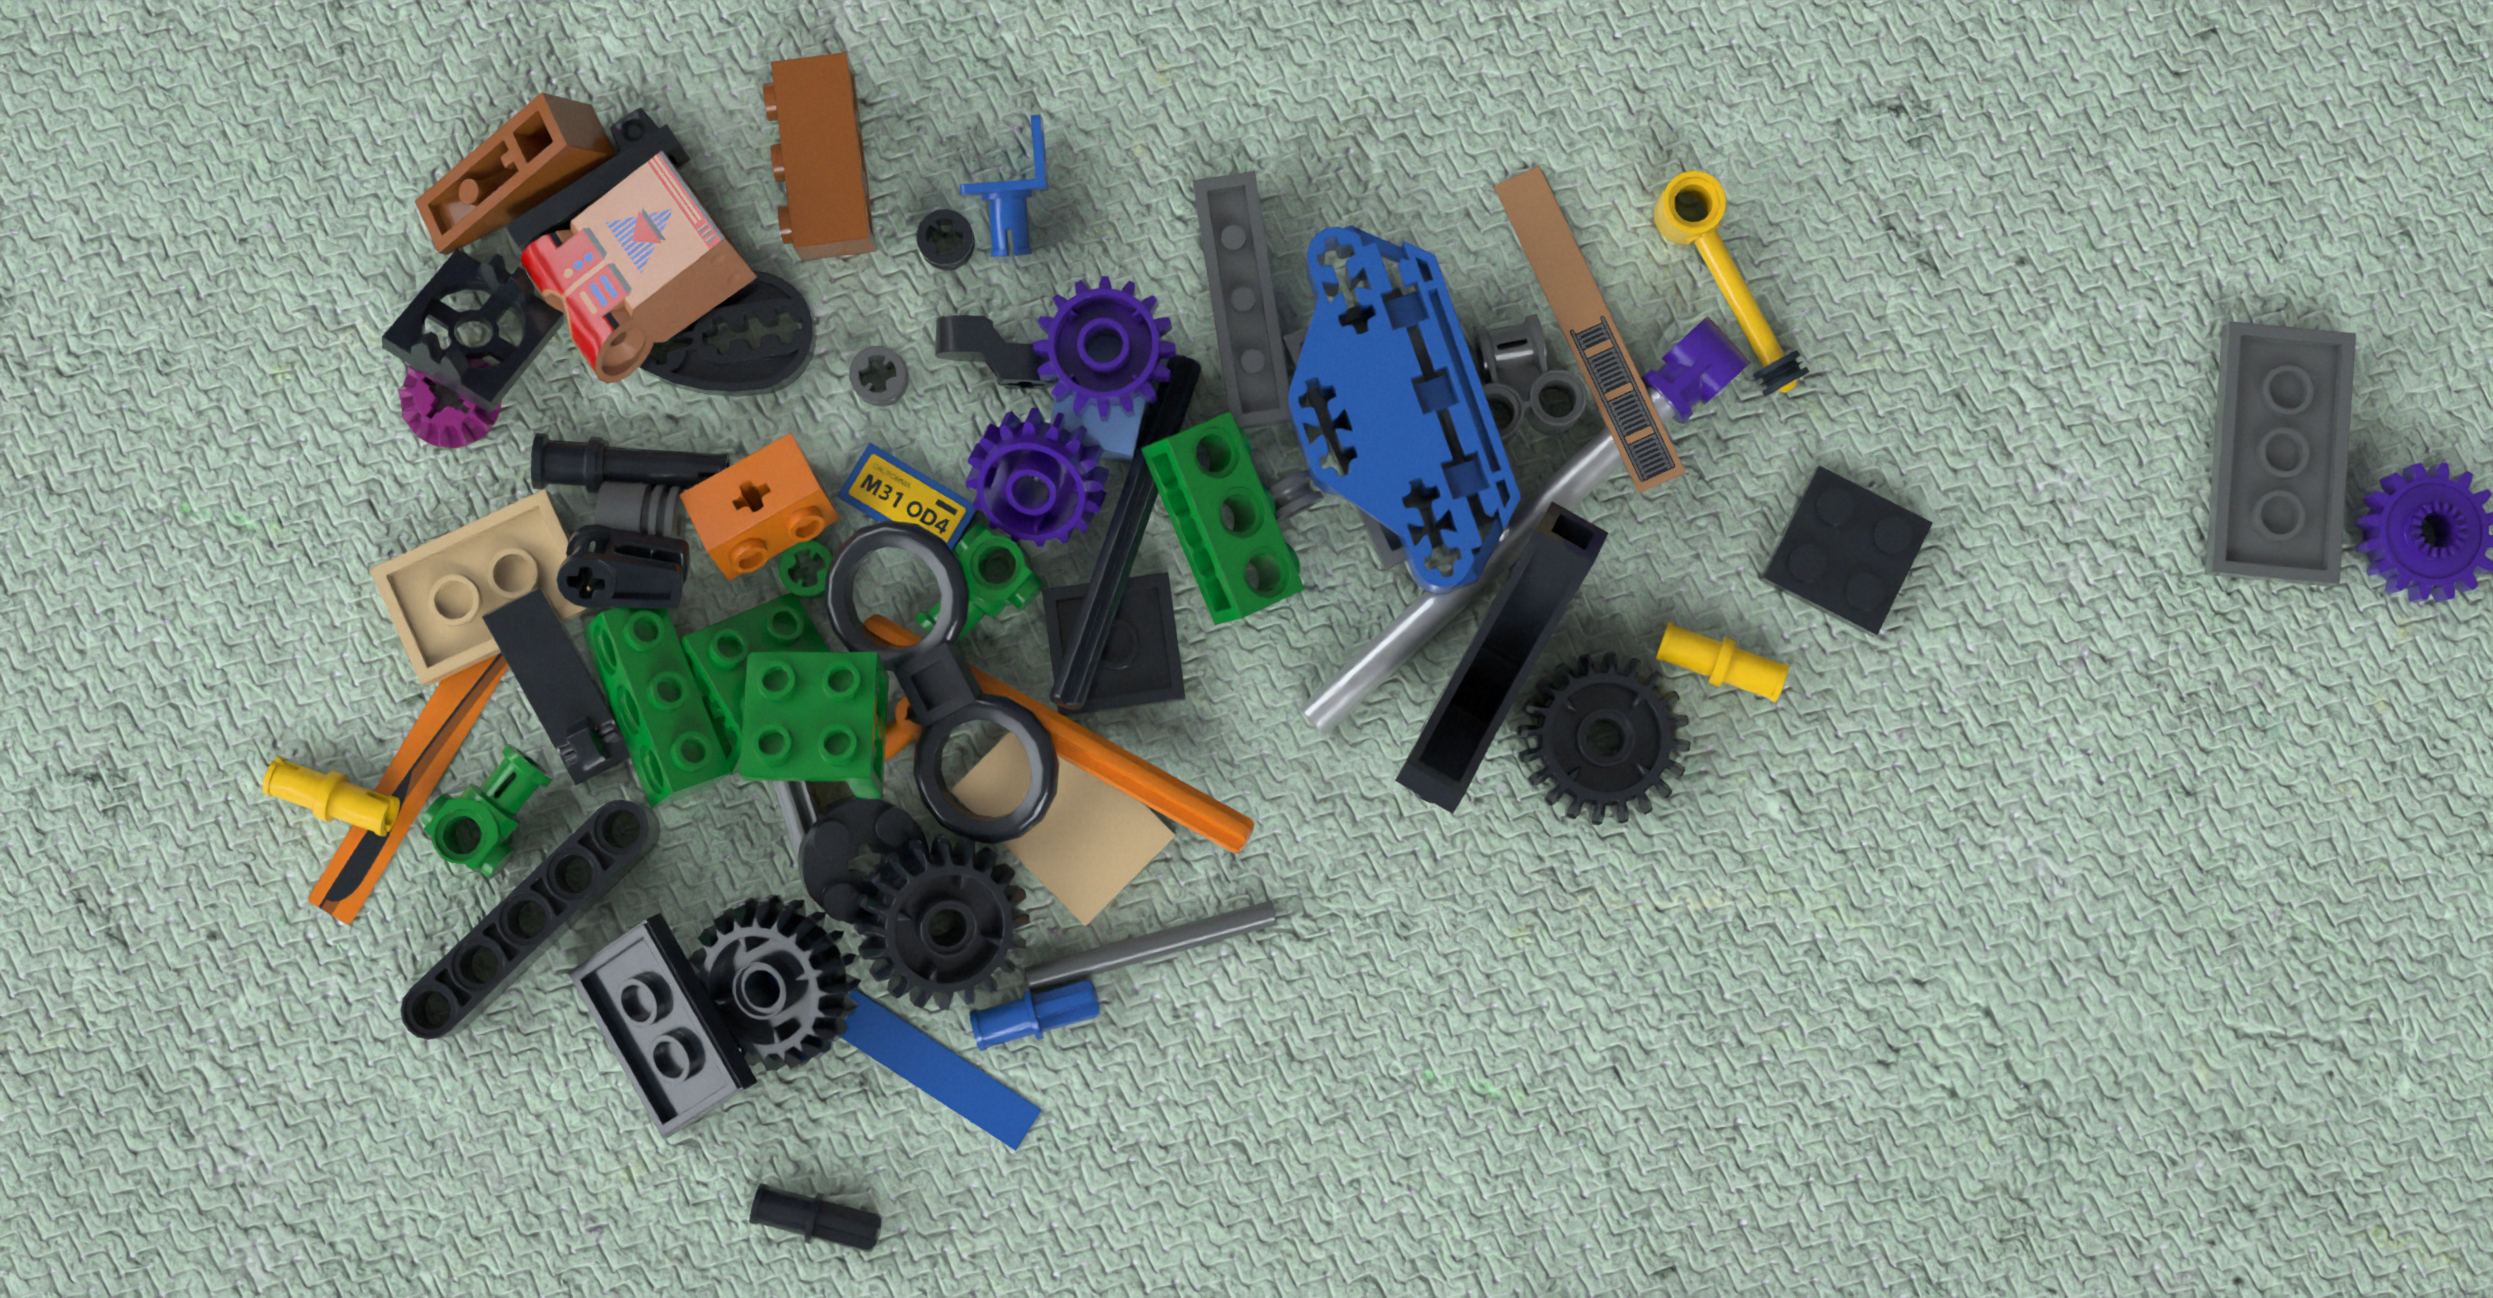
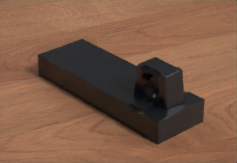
M642 108L636 109L611 125L609 128L620 153L507 224L505 228L517 247L523 252L530 243L544 235L556 231L571 230L572 219L661 150L676 168L690 161V157L669 126L665 124L659 128Z
M543 585L514 598L482 616L575 785L631 758L613 711Z

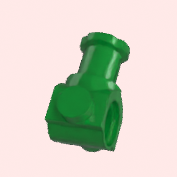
M982 523L975 525L955 548V551L960 555L959 560L962 563L970 589L968 621L957 641L960 649L962 648L959 642L985 615L995 619L1006 606H1014L1018 611H1022L1040 594L1046 585L1033 571L1031 559L1022 547L1007 537L996 536ZM1010 551L1016 562L1015 572L1010 579L1003 583H990L985 573L987 560L995 552ZM941 598L928 612L920 610L914 616V619L928 633L932 631L940 615Z
M508 744L503 749L502 753L505 758L481 787L471 783L459 798H453L447 792L442 794L429 806L421 818V822L426 826L423 830L432 836L434 849L441 858L450 863L465 864L472 871H480L489 879L498 875L516 852L510 846L513 842V832L521 823L515 814L539 786L547 787L553 780L544 768L512 744ZM472 818L480 826L481 841L476 849L466 854L457 846L455 839L456 830L463 821Z

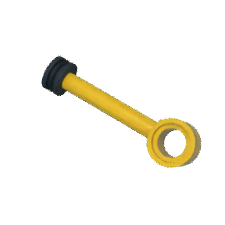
M1696 170L1683 172L1669 182L1656 200L1654 206L1656 227L1666 239L1673 243L1681 245L1695 243L1763 366V369L1753 374L1755 380L1762 378L1763 382L1760 385L1765 384L1767 387L1762 391L1763 395L1766 397L1776 391L1786 393L1795 388L1798 379L1808 374L1809 370L1807 367L1800 369L1799 365L1802 362L1797 363L1795 360L1801 356L1798 350L1785 355L1717 232L1721 227L1720 220L1726 209V196L1723 187L1718 180L1708 173ZM1681 194H1689L1698 198L1704 207L1703 220L1689 222L1682 219L1675 209V197Z

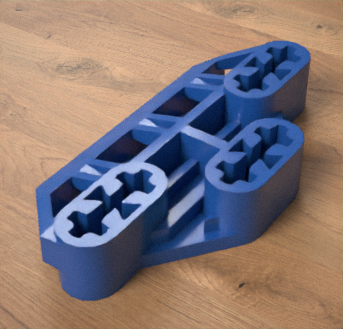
M1354 225L1345 228H1326L1315 235L1309 244L1307 252V276L1316 300V306L1288 394L1289 417L1310 477L1314 484L1323 492L1342 496L1396 533L1402 544L1412 576L1425 591L1439 595L1475 584L1479 580L1520 501L1521 495L1436 256L1405 241H1402V247H1399L1356 228ZM1335 250L1339 259L1348 258L1346 260L1345 280L1349 292L1354 290L1353 303L1356 312L1360 318L1371 317L1367 321L1365 333L1357 334L1352 325L1342 327L1346 323L1347 304L1343 293H1338L1339 281L1334 268L1331 265L1323 266L1325 264V254L1328 251ZM1381 257L1399 263L1397 269L1404 288L1413 285L1415 292L1383 302L1382 296L1392 293L1393 289ZM1360 281H1363L1365 288L1356 286ZM1326 295L1335 298L1331 303H1329ZM1418 327L1434 372L1443 369L1445 375L1413 386L1411 380L1422 377L1423 374L1408 330ZM1317 389L1321 398L1332 397L1327 403V420L1331 431L1336 429L1342 420L1346 423L1348 430L1336 429L1334 440L1342 457L1353 456L1354 458L1349 462L1347 475L1338 476L1334 467L1325 469L1322 467V465L1327 463L1328 459L1326 439L1324 434L1319 435L1320 422L1313 407H1301L1306 403L1307 391ZM1448 410L1464 457L1473 454L1475 459L1443 470L1441 465L1451 462L1453 458L1437 414ZM1307 434L1319 435L1315 442L1310 445ZM1419 487L1420 493L1423 496L1434 495L1436 498L1432 501L1429 509V518L1433 530L1438 528L1445 518L1447 519L1450 530L1441 529L1438 533L1437 541L1444 556L1455 555L1457 561L1453 563L1450 569L1449 577H1443L1438 568L1428 570L1425 566L1430 561L1433 553L1428 534L1423 536L1419 543L1414 546L1410 533L1422 534L1424 522L1417 507L1406 509L1404 506L1409 501L1412 488ZM1478 494L1484 514L1491 517L1495 514L1496 517L1483 543L1467 501L1468 497ZM1481 547L1478 553L1472 554V549Z

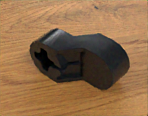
M950 315L936 319V357L952 361L985 362L997 377L998 385L1005 387V389H1046L1054 386L1055 379L1041 381L1037 371L1040 366L1050 361V359L1035 355L1033 344L1005 343L994 329L991 319L985 316Z

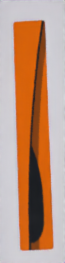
M502 652L441 680L374 789L375 792L399 798L400 808L390 832L387 831L386 836L383 837L375 834L373 831L352 825L309 895L308 900L310 903L345 924L353 922L508 669L509 665Z

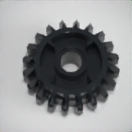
M1612 652L1604 654L1601 662V672L1595 671L1594 662L1589 654H1583L1578 657L1577 666L1580 674L1578 677L1574 676L1570 667L1565 663L1557 665L1554 668V672L1561 687L1557 689L1551 682L1540 679L1535 684V689L1547 700L1546 704L1542 705L1536 701L1527 700L1521 708L1527 715L1538 719L1537 726L1527 724L1516 728L1517 737L1535 739L1536 748L1526 749L1518 753L1519 762L1528 763L1538 759L1542 770L1532 773L1527 778L1528 784L1534 787L1546 779L1552 782L1554 787L1543 798V802L1547 806H1553L1560 800L1563 794L1570 797L1565 808V817L1568 819H1576L1581 812L1583 804L1590 805L1588 817L1591 825H1601L1603 823L1605 806H1611L1612 815L1617 824L1628 822L1629 811L1626 802L1630 800L1641 815L1650 813L1653 808L1645 791L1649 789L1653 794L1662 799L1668 798L1672 794V790L1660 778L1661 773L1672 777H1681L1685 771V767L1680 763L1668 759L1669 753L1688 752L1691 745L1690 741L1685 739H1671V730L1679 729L1689 724L1687 715H1677L1668 719L1664 708L1675 704L1680 699L1678 693L1672 691L1658 699L1652 692L1661 684L1663 675L1655 671L1645 679L1643 684L1640 683L1636 678L1641 670L1642 662L1636 658L1629 660L1623 674L1616 673L1618 660L1616 654ZM1594 722H1606L1616 729L1619 736V745L1612 756H1599L1588 746L1587 732Z
M937 834L932 842L931 853H928V850L920 840H911L909 842L911 859L905 862L894 851L886 856L887 862L894 868L887 878L879 871L873 870L870 872L868 879L879 889L877 895L865 893L858 896L857 903L863 909L872 913V915L861 917L854 921V929L857 933L869 937L858 946V952L864 960H875L869 969V973L877 982L889 979L887 990L897 999L909 992L911 1003L915 1007L923 1008L933 995L935 1004L941 1010H949L954 992H957L965 1004L974 1005L976 997L975 985L981 983L989 992L997 991V981L991 974L998 967L1006 973L1015 972V964L1005 956L1008 949L1016 951L1026 949V940L1013 932V929L1021 928L1031 923L1028 913L1014 908L1026 898L1025 890L1019 885H1009L1015 876V871L1007 863L996 865L998 854L986 846L975 854V842L968 837H961L952 850L950 840L944 834ZM943 909H954L955 922L951 929L942 935H930L929 924L932 917Z
M769 895L761 900L751 897L737 903L735 909L728 908L720 912L716 919L713 920L714 925L703 930L701 935L697 937L703 947L694 951L688 960L700 971L696 974L738 1048H741V1053L747 1064L754 1066L762 1061L766 1071H777L785 1065H788L790 1069L799 1068L810 1062L811 1058H820L829 1052L831 1046L834 1045L833 1042L843 1037L847 1029L850 1028L845 1019L855 1014L859 1006L847 994L858 989V985L862 980L846 974L845 967L854 962L857 954L840 953L836 944L841 941L844 931L834 930L827 933L823 929L826 912L816 911L806 917L805 899H794L785 904L781 895ZM768 972L777 979L780 993L771 987L768 980Z

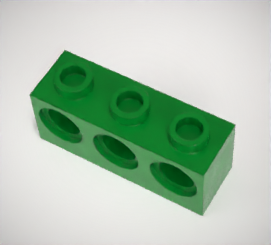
M1231 411L1141 448L1214 625L1242 619L1305 590L1299 576L1300 563L1297 554L1283 538L1275 518L1276 507L1274 499L1268 488L1258 478L1250 458L1251 446L1245 431L1236 424ZM1198 444L1203 446L1209 455L1210 467L1208 471L1200 465L1197 459L1196 449ZM1223 503L1228 505L1233 512V530L1229 529L1222 519L1221 509ZM1248 562L1253 564L1258 572L1259 583L1257 589L1247 579L1246 568Z
M616 607L601 612L582 631V634L650 808L653 809L710 789L729 775L731 771L667 609Z

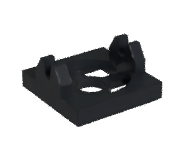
M456 249L382 336V348L491 413L564 323V313L535 296V286L523 268L518 267L513 274L509 273L505 268L503 256L498 253L487 257L481 263L461 250ZM463 290L485 291L491 295L479 310L469 309L458 312L440 301L447 295ZM510 307L515 309L522 323V340L518 347L499 337L497 322ZM426 318L448 330V342L450 345L445 351L440 347L437 334L432 331L425 334ZM475 321L485 324L493 335L490 341L483 346L468 347L462 345L457 340L455 332L463 323ZM491 356L501 363L486 368H470V364L466 359H481Z

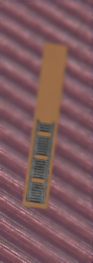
M1540 165L1495 185L1494 188L1638 493L1645 492L1685 474L1684 467Z

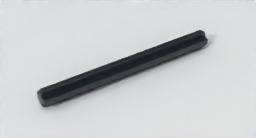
M1176 354V356L1169 358L1166 367L1171 371L1172 377L1169 382H1160L1156 393L1157 400L1152 404L1134 460L1129 469L1050 693V701L1060 707L1079 711L1086 701L1159 492L1141 448L1180 432L1202 370L1201 364L1198 361L1184 355Z

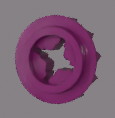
M482 358L466 359L470 364V368H486L490 366ZM408 366V374L403 386L398 389L402 408L401 417L417 437L437 447L460 448L478 441L493 427L499 416L502 400L489 413L459 395L464 400L463 404L470 409L467 414L459 408L455 410L449 406L445 407L441 412H437L436 408L440 403V399L434 394L435 390L430 385L433 381L438 385L441 383L413 366Z

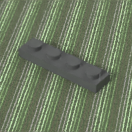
M1255 171L1193 180L1194 197L1228 412L1231 411L1236 424L1243 430L1290 423L1288 411L1290 387Z

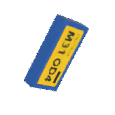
M870 442L837 495L840 500L877 522L893 520L919 524L943 538L953 552L979 510L974 509L973 503Z

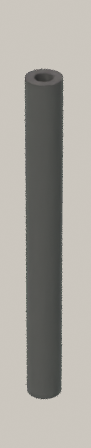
M1272 900L1031 965L1024 967L1029 989L1033 992L1278 925Z

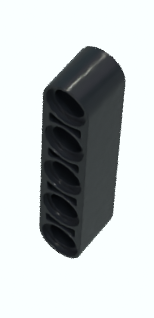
M622 799L610 801L600 807L409 989L403 998L400 1009L402 1022L407 1030L416 1037L427 1040L454 1036L465 1030L653 850L658 843L661 832L659 819L654 811L645 804ZM630 811L636 815L641 829L635 843L623 848L614 840L612 827L619 815ZM583 856L592 866L593 878L585 890L575 892L566 882L565 873L567 866L573 859ZM531 901L541 905L546 917L544 928L535 937H529L525 934L519 924L520 911ZM483 946L493 950L498 959L497 973L488 982H483L477 978L472 968L473 956ZM436 991L446 996L451 1008L449 1019L441 1027L432 1024L425 1012L426 1001Z

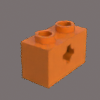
M791 432L679 494L707 553L729 581L744 573H750L761 568L770 558L799 542L815 538L824 528L841 519L813 465Z

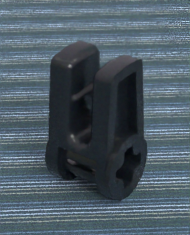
M599 524L585 525L571 535L566 550L567 557L560 565L556 581L558 590L566 600L574 605L585 608L602 606L675 609L680 604L683 584L686 582L689 573V544L682 539L613 529ZM596 541L594 552H589L590 543ZM590 579L595 580L593 589L588 591L587 587Z

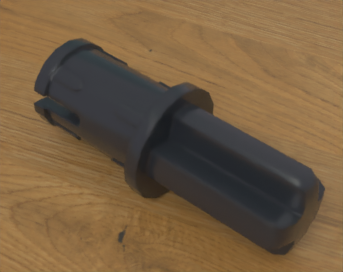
M760 1183L758 1186L749 1222L755 1225L762 1224L803 1235L804 1243L812 1244L814 1239L864 1252L874 1250L882 1227V1217L878 1214L825 1201L824 1193L818 1192L816 1197L813 1198L769 1187L764 1183Z

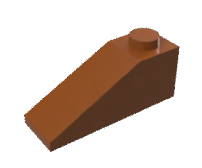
M541 92L416 199L415 203L438 253L448 255L456 249H460L511 223L612 159L616 154L591 104Z

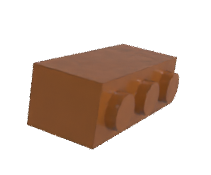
M847 52L772 61L773 82L763 83V95L768 120H778L781 144L771 145L770 151L776 183H786L788 205L778 206V220L783 244L793 243V248L801 261L876 252L855 72Z

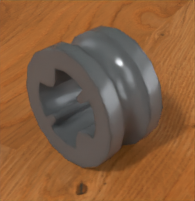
M871 346L860 351L854 357L849 368V380L853 390L865 403L886 407L896 403L905 394L909 382V373L901 357L894 350L884 346ZM876 361H884L883 364L887 370H890L893 366L896 369V377L886 380L887 390L883 392H874L875 388L871 383H868L865 387L862 383V376L872 373V363Z
M1308 470L1298 472L1268 487L1275 502V518L1277 523L1311 508L1324 499L1321 491H1314L1310 487L1311 477Z

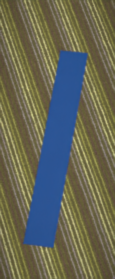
M768 972V980L771 987L780 993L777 979ZM855 990L847 994L859 1006L855 1014L845 1019L850 1028L841 1037L842 1039L1015 1151L1017 1150L1040 1114V1108L859 991Z

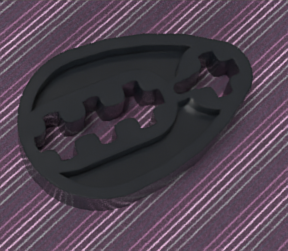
M754 271L757 275L756 279L669 339L671 343L683 344L692 342L691 345L677 347V349L667 352V362L664 364H659L658 360L649 354L640 368L648 375L677 388L706 395L741 397L774 393L795 382L810 364L817 340L815 320L804 298L789 282L767 272ZM783 313H789L794 322L802 323V329H797L792 333L793 342L783 344L777 334L762 336L761 347L752 349L746 339H735L730 342V352L721 354L714 344H708V338L717 335V325L726 323L734 333L747 331L749 328L748 320L752 318H758L763 327H776L780 323L779 315Z

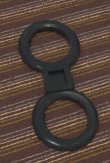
M886 520L862 527L840 545L826 572L824 604L833 632L849 652H877L884 664V669L894 672L923 728L915 744L913 776L921 802L940 826L960 838L964 836L970 838L973 842L998 844L1023 837L1044 820L1057 794L1060 763L1051 734L1033 711L1007 696L982 692L957 644L968 621L970 589L961 561L943 538L916 523ZM884 547L906 549L922 558L936 576L941 592L940 615L932 631L919 643L909 646L887 644L872 635L858 618L853 602L854 578L862 562L878 549ZM973 720L996 722L1013 732L1025 747L1031 766L1030 788L1021 805L1011 813L998 817L977 815L961 806L947 789L941 770L943 748L950 734L961 724Z

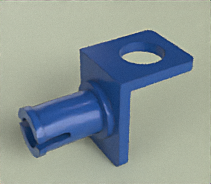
M1040 114L1031 115L1036 179L960 185V194L962 196H981L982 201H988L992 244L991 257L1009 256L1007 232L1010 229L1012 231L1013 255L1032 254L1029 245L1026 198L1032 197V192L1049 191L1043 117Z

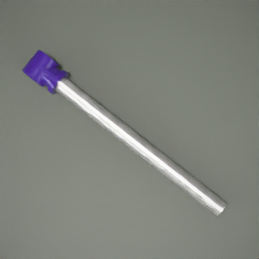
M1707 316L1661 358L1665 364L1658 371L1650 369L1641 379L1663 425L1671 418L1683 424L1693 415L1692 407L1699 401L1705 405L1751 362ZM1606 426L1514 510L1477 583L1446 594L1438 595L1426 591L1299 707L1303 714L1324 736L1519 558L1552 501L1571 511L1624 462L1608 427ZM1481 547L1472 549V554L1478 553ZM1450 570L1443 577H1449Z

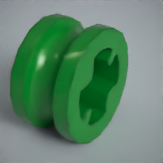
M811 540L799 542L786 549L781 555L778 565L780 580L786 589L800 598L810 600L821 598L825 594L826 572L834 555L819 542ZM806 553H810V557L814 561H817L821 556L825 562V568L817 572L819 583L807 587V582L803 579H800L796 584L792 576V572L800 568L798 557Z

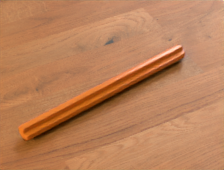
M874 614L864 622V626L872 635L887 644L909 646L919 643L923 639L880 614ZM968 663L983 693L1007 696L1033 711L1051 734L1058 757L1232 853H1239L1247 845L1255 826L1251 818Z

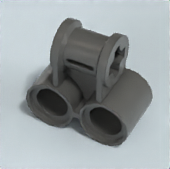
M1537 314L1526 316L1524 323L1498 329L1487 330L1484 325L1473 327V338L1479 369L1484 382H1486V385L1482 386L1487 402H1497L1503 405L1510 416V424L1498 431L1503 446L1508 444L1516 435L1524 417H1526L1528 423L1537 432L1547 436L1560 435L1569 431L1584 411L1587 403L1586 390L1582 381L1575 374L1566 370L1548 371L1546 344ZM1547 389L1563 391L1571 402V412L1563 417L1547 415L1539 404V394Z

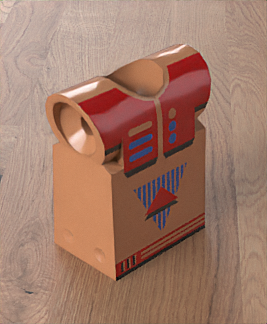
M662 150L572 219L571 230L556 231L538 238L528 245L522 252L520 259L523 269L546 303L566 314L570 336L597 378L605 383L619 382L630 376L649 355L654 342H666L757 278V275L696 190Z

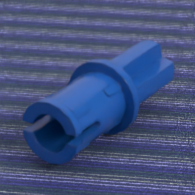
M1086 980L1033 995L1030 989L1024 991L1025 998L978 1011H969L974 1037L979 1050L982 1051L986 1050L987 1047L1035 1035L1036 1039L1040 1040L1044 1038L1043 1032L1095 1018L1100 1014V1002L1092 981Z

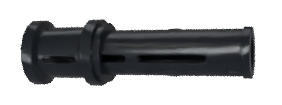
M536 433L531 452V483L533 489L541 490L545 489L548 484L585 486L588 493H599L604 481L650 484L652 487L657 485H666L668 488L682 486L683 489H690L730 467L729 453L712 454L610 447L609 441L603 440L602 437L591 436L588 442L550 440L548 434Z

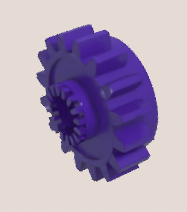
M1102 276L1099 288L1088 290L1081 280L1075 282L1076 296L1067 300L1057 294L1052 298L1058 311L1055 317L1040 316L1038 320L1040 328L1048 334V339L1033 342V350L1035 355L1050 359V361L1037 369L1041 381H1050L1057 378L1058 382L1051 392L1053 399L1059 403L1070 395L1075 397L1073 411L1079 417H1082L1089 405L1097 406L1101 422H1108L1111 415V406L1120 405L1128 418L1135 416L1133 399L1140 395L1144 400L1153 404L1157 400V396L1151 382L1153 380L1169 382L1172 377L1171 371L1161 364L1160 360L1176 356L1175 343L1159 339L1172 330L1169 317L1153 319L1152 316L1158 307L1157 299L1151 295L1140 302L1136 299V284L1132 281H1128L1122 291L1112 289L1109 276ZM1102 335L1103 337L1107 335L1116 337L1123 345L1119 356L1106 363L1094 361L1087 355L1089 345L1092 344L1095 338L1098 339Z
M1031 408L1025 422L1021 423L1020 419L1012 411L1007 412L1000 427L990 423L985 428L979 441L980 443H976L968 459V463L972 465V468L966 478V487L977 489V495L972 506L975 510L984 511L990 519L988 526L992 530L996 528L1001 529L1011 535L1013 542L1017 543L1020 539L1034 541L1037 547H1043L1046 540L1057 538L1062 544L1069 542L1074 528L1083 532L1089 528L1094 514L1099 513L1107 494L1103 489L1109 477V469L1097 466L1103 452L1101 445L1085 447L1082 441L1087 428L1082 425L1075 428L1072 432L1067 431L1063 428L1065 423V414L1058 412L1053 417L1052 422L1047 423L1042 422V416L1038 408ZM1035 476L1040 478L1038 481L1034 480Z
M2441 462L2430 466L2427 473L2423 465L2417 463L2403 468L2402 476L2395 472L2381 478L2379 481L2384 492L2374 491L2363 497L2362 501L2370 509L2367 515L2354 521V526L2363 530V541L2357 544L2355 549L2358 553H2366L2371 563L2365 571L2368 576L2380 574L2387 580L2385 592L2392 594L2405 588L2408 589L2409 602L2425 601L2431 594L2437 603L2453 599L2455 589L2463 593L2477 588L2478 583L2473 573L2481 575L2493 571V562L2485 556L2486 551L2493 550V535L2489 534V526L2493 525V512L2485 513L2482 506L2489 500L2492 493L2487 489L2473 494L2468 489L2472 482L2473 474L2466 471L2449 479L2448 463ZM2422 519L2429 522L2435 531L2436 539L2433 547H2430L2429 543L2423 542L2425 539L2420 536L2422 529H2419V526L2423 523L2421 522Z

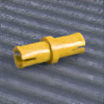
M1668 621L1655 656L1656 660H1663L1709 677L1707 684L1720 688L1723 682L1766 697L1772 702H1777L1788 674L1789 664H1781L1736 647L1737 640L1724 636L1723 640L1719 641L1674 625L1675 623Z
M281 756L276 757V761L270 763L262 784L264 795L275 796L313 810L314 817L317 819L331 822L336 818L373 831L375 834L383 837L386 836L387 831L390 832L400 808L399 798L387 796L350 783L348 775L332 770L328 774H324L288 761L287 758Z

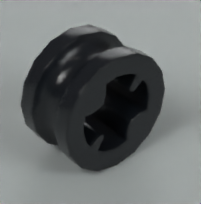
M950 209L935 210L926 215L919 224L916 233L917 245L925 261L933 268L943 271L956 270L964 266L972 257L975 249L974 233L967 219L959 212ZM951 225L956 237L963 239L959 249L951 245L953 253L950 255H940L937 245L929 242L933 232L941 235L940 226Z

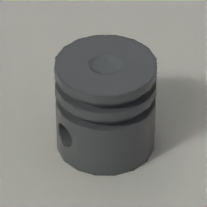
M604 481L598 493L595 524L613 529L684 540L686 509L679 497V494L683 493L684 489L682 486H673L669 492L666 485H657L653 491L650 484Z

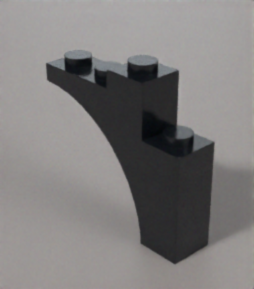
M1551 502L1487 610L1465 653L1437 698L1420 730L1414 746L1395 779L1396 782L1412 790L1420 799L1434 803L1452 814L1455 812L1522 686L1593 566L1607 538L1608 532L1557 503Z

